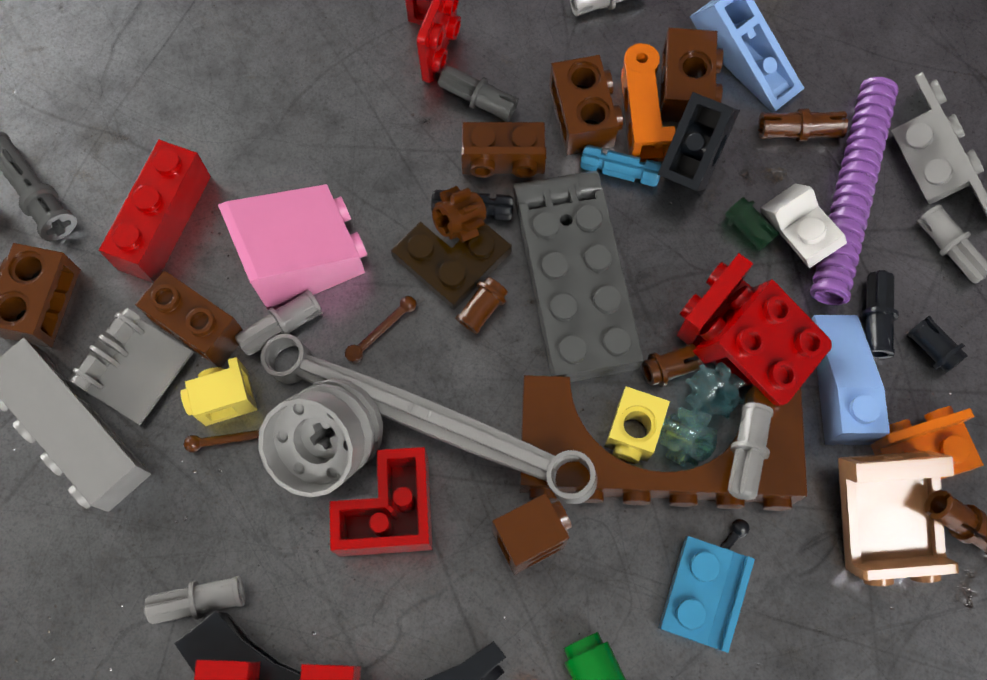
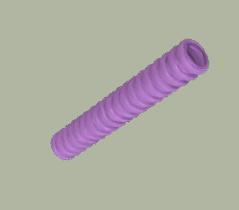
M871 77L864 80L860 85L855 114L849 130L850 135L847 138V147L844 150V158L841 162L842 168L839 171V180L836 183V192L833 195V203L830 207L831 214L828 216L845 234L847 244L816 264L817 272L813 276L814 284L810 288V295L817 301L827 305H842L848 303L851 298L850 290L853 288V278L856 276V266L859 264L858 255L862 251L861 243L865 238L864 231L868 225L867 219L870 216V207L873 203L872 196L876 191L875 185L878 182L883 151L886 148V139L889 135L888 129L891 126V118L894 113L893 108L896 105V96L899 92L896 82L889 78Z

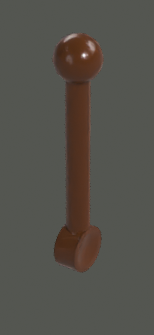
M411 296L403 297L400 301V306L358 345H350L346 348V359L353 364L359 363L363 359L364 350L405 312L415 310L416 300Z
M259 430L204 438L190 435L186 437L183 445L186 451L194 453L205 446L259 439Z

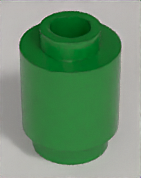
M599 632L563 648L568 658V661L564 663L572 680H626L609 642L603 643Z

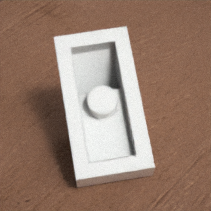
M795 183L760 207L761 213L809 268L847 244L845 234L818 206L814 190L811 186Z

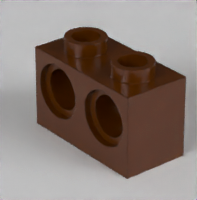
M600 55L551 63L549 87L566 155L583 153L587 145L602 149L614 147L618 130L623 129V117L620 106H613L611 98L613 94L612 75L610 70L603 69ZM582 85V86H586V87H588V88H587V89H581V88H578V87H576V86ZM593 120L598 122L599 124L590 125L584 121Z
M17 243L12 244L8 257L3 260L0 266V337L14 341L26 338L34 345L48 348L53 347L81 270L63 252ZM41 270L40 274L31 280L33 275ZM26 310L23 317L16 321L17 316Z
M165 270L135 304L155 325L215 367H222L239 346L235 336L243 329L237 321Z
M546 493L492 521L493 535L514 575L564 549L570 538L568 529L572 528L570 519L561 503L557 501L551 504Z

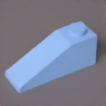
M711 0L690 16L697 30L717 31V48L723 49V65L770 112L777 111L804 89L754 0Z
M814 315L812 317L813 322L832 342L831 350L817 366L825 445H871L888 435L890 429L884 385L858 315Z

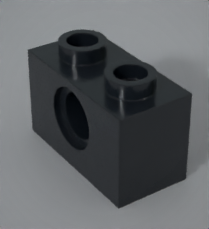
M692 92L658 175L695 191L705 190L740 110Z

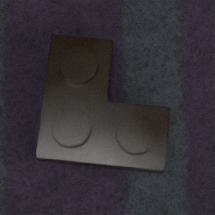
M420 221L391 249V253L395 260L452 310H455L477 288L476 284L478 281L483 282L512 252V245L485 223V225L477 228L478 236L462 243L459 240L451 248Z

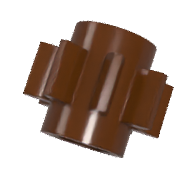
M458 186L440 192L442 201L435 203L432 211L433 222L438 232L445 237H449L450 240L458 237L461 243L478 236L477 228L485 225L484 220L486 219V207L482 198L477 193L470 192L469 188L460 190Z

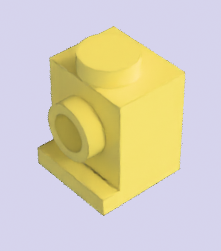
M237 357L228 359L230 367L228 369L222 367L209 368L201 371L198 374V378L185 381L186 389L181 390L180 394L184 409L189 416L193 415L202 424L208 426L258 410L248 370Z

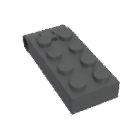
M594 170L513 184L514 203L551 376L570 377V382L639 370L644 361L606 198L601 187L598 172Z

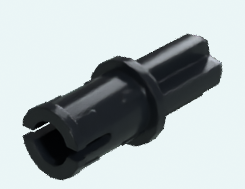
M878 270L868 274L866 309L862 311V319L866 320V339L873 358L876 359L891 358L895 355L894 321L899 318V311L894 309L895 277L886 270Z

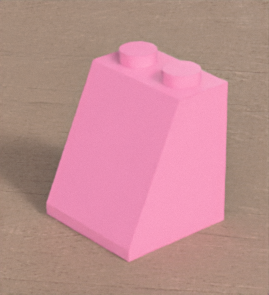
M327 184L231 200L218 205L249 282L267 310L272 307L276 310L307 290L315 295L365 273L360 259L367 256L363 242L358 232L349 234L345 222L350 221L351 217L341 196L333 199Z

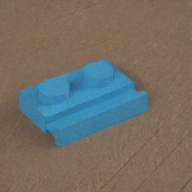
M685 536L658 628L729 653L755 559L690 536Z

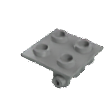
M122 308L119 313L116 312L114 320L104 333L99 334L97 337L98 341L94 346H90V351L78 367L73 368V373L68 380L133 422L141 425L194 352L141 320V317L132 310Z

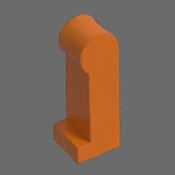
M643 43L634 44L627 49L624 56V67L621 71L629 155L640 157V162H646L647 159L658 162L664 161L676 130L675 126L662 127L656 83L660 56L653 46Z

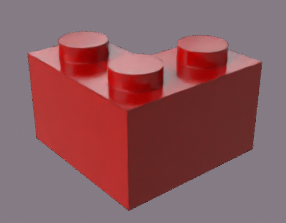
M425 447L377 450L378 498L329 501L330 551L339 557L433 550L429 460Z

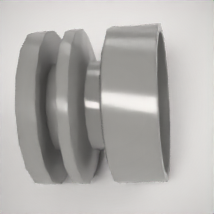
M331 378L312 384L299 394L284 400L267 413L259 429L258 450L264 468L274 481L292 494L310 498L327 495L342 485L375 456L382 443L383 421L377 404L367 391L351 381Z

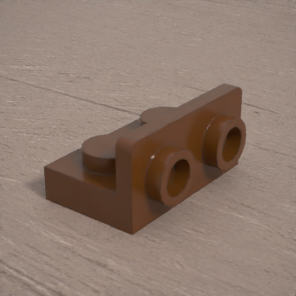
M463 122L462 174H472L480 178L490 177L494 174H513L521 178L545 174V122Z

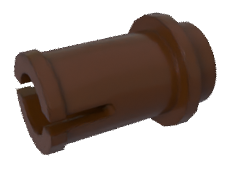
M487 277L484 282L478 281L476 284L478 290L455 318L464 328L476 335L499 305L504 306L506 303L505 296L508 294V291L499 282L490 277Z
M691 343L683 348L662 355H658L655 352L649 354L648 359L642 363L643 374L650 386L658 385L662 388L671 379L701 371L703 362L700 359L684 362L685 359L696 356L692 352L696 346Z

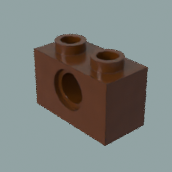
M668 27L661 58L659 103L661 121L680 122L692 92L721 103L723 86L716 83V73L720 74L722 69L723 49L717 48V31Z

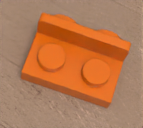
M947 406L925 414L926 422L912 426L909 419L890 424V433L871 444L874 455L934 451L953 456L954 476L984 466L964 422L975 417L971 408L954 413L952 407Z

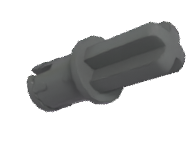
M446 66L439 77L438 84L440 87L469 101L471 108L479 107L505 122H509L518 105L519 98L488 84V79L485 77L478 80L452 66Z

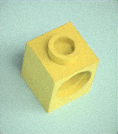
M626 386L619 400L604 447L613 450L612 455L622 461L638 464L640 460L647 462L655 451L670 401ZM627 420L641 422L646 429V436L643 438L630 436L624 429V422Z

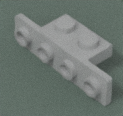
M920 72L914 77L930 110L891 131L929 205L970 186L987 217V188L984 189L978 177V174L984 172V168L974 149L965 152L958 140L964 137L965 133L956 115L952 114L946 117L940 104L946 102L947 99L938 81L935 79L928 83L923 72Z

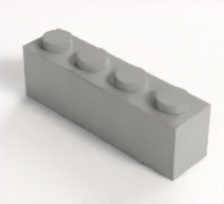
M22 338L0 356V409L4 412L9 409L17 420L12 425L24 439L30 443L36 441L45 451L40 455L44 464L56 475L64 474L73 485L68 488V491L81 506L86 509L93 506L109 512L152 475L42 349L26 338Z

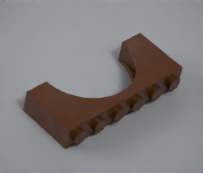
M524 375L521 440L555 456L563 451L575 450L584 453L590 458L595 467L598 482L594 494L582 503L604 502V496L623 497V504L648 505L651 504V498L669 499V505L675 507L698 506V500L716 501L717 508L723 509L744 508L745 502H762L764 510L785 511L791 510L792 504L807 497L801 387L787 404L781 406L773 405L755 385L744 395V405L751 402L764 404L771 407L774 413L773 417H771L766 445L770 450V457L763 461L757 497L754 500H742L733 497L728 491L734 453L730 448L731 444L737 441L739 428L728 448L720 456L701 466L676 472L642 469L616 458L599 445L589 434L576 411L571 393L570 377ZM567 462L557 470L556 485L563 493H577L584 489L590 481L588 469L580 462ZM520 472V493H529L530 500L544 493L547 494L550 501L557 500L547 481Z

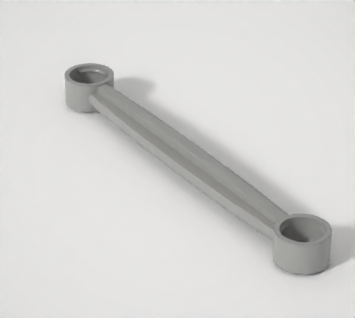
M278 334L270 338L261 351V364L263 368L279 382L293 384L303 379L314 384L331 378L351 381L367 391L377 404L381 416L482 458L548 482L554 495L562 502L568 504L585 502L596 490L598 478L595 467L590 458L582 452L567 450L556 456L501 430L428 399L359 372L312 356L310 350L297 337L291 334ZM298 347L299 357L295 365L287 371L277 372L275 370V360L278 354L285 348ZM567 462H580L590 473L589 483L577 493L561 492L556 485L557 470Z

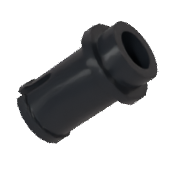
M931 316L926 317L925 320H922L907 334L936 362L933 366L936 370L941 368L945 373H948L968 357L962 350L965 345L963 343L957 345L933 321Z

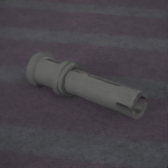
M0 132V170L20 196V209L25 215L31 216L37 223V232L43 240L57 241L66 237L75 229L77 224L76 217L71 211L64 209L58 202L59 197L56 190L52 186L40 181L28 162L11 142L10 137L6 133ZM12 164H14V166L16 167V169L19 171V173H20L21 175H19V174L17 173V171H16L15 168L12 166ZM55 221L58 226L53 227L52 222Z

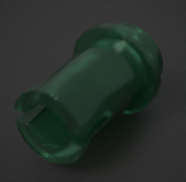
M742 197L725 213V216L730 220L727 224L730 227L735 225L760 252L780 232L775 230L753 207L756 204L753 200L749 202L745 197Z

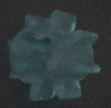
M719 362L715 369L707 368L705 365L700 364L699 371L692 378L686 379L692 391V394L685 398L686 402L693 409H699L698 412L708 421L714 414L723 415L726 419L730 418V413L738 404H743L744 402L740 398L738 388L745 384L744 381L736 374H731V369L722 362Z
M683 407L678 409V413L669 415L663 422L660 432L661 439L659 440L661 445L669 448L666 457L680 465L688 462L694 466H698L699 461L709 458L717 446V430L707 426L712 416L697 409L689 411Z

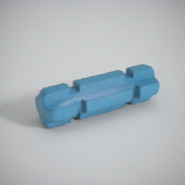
M592 145L585 146L580 167L584 170L597 171V169L603 170L602 174L633 182L635 178L641 179V184L653 187L659 183L661 176L658 175V172L662 165L660 162L647 159L646 163L640 162V157L612 150L603 153L601 152L602 148Z

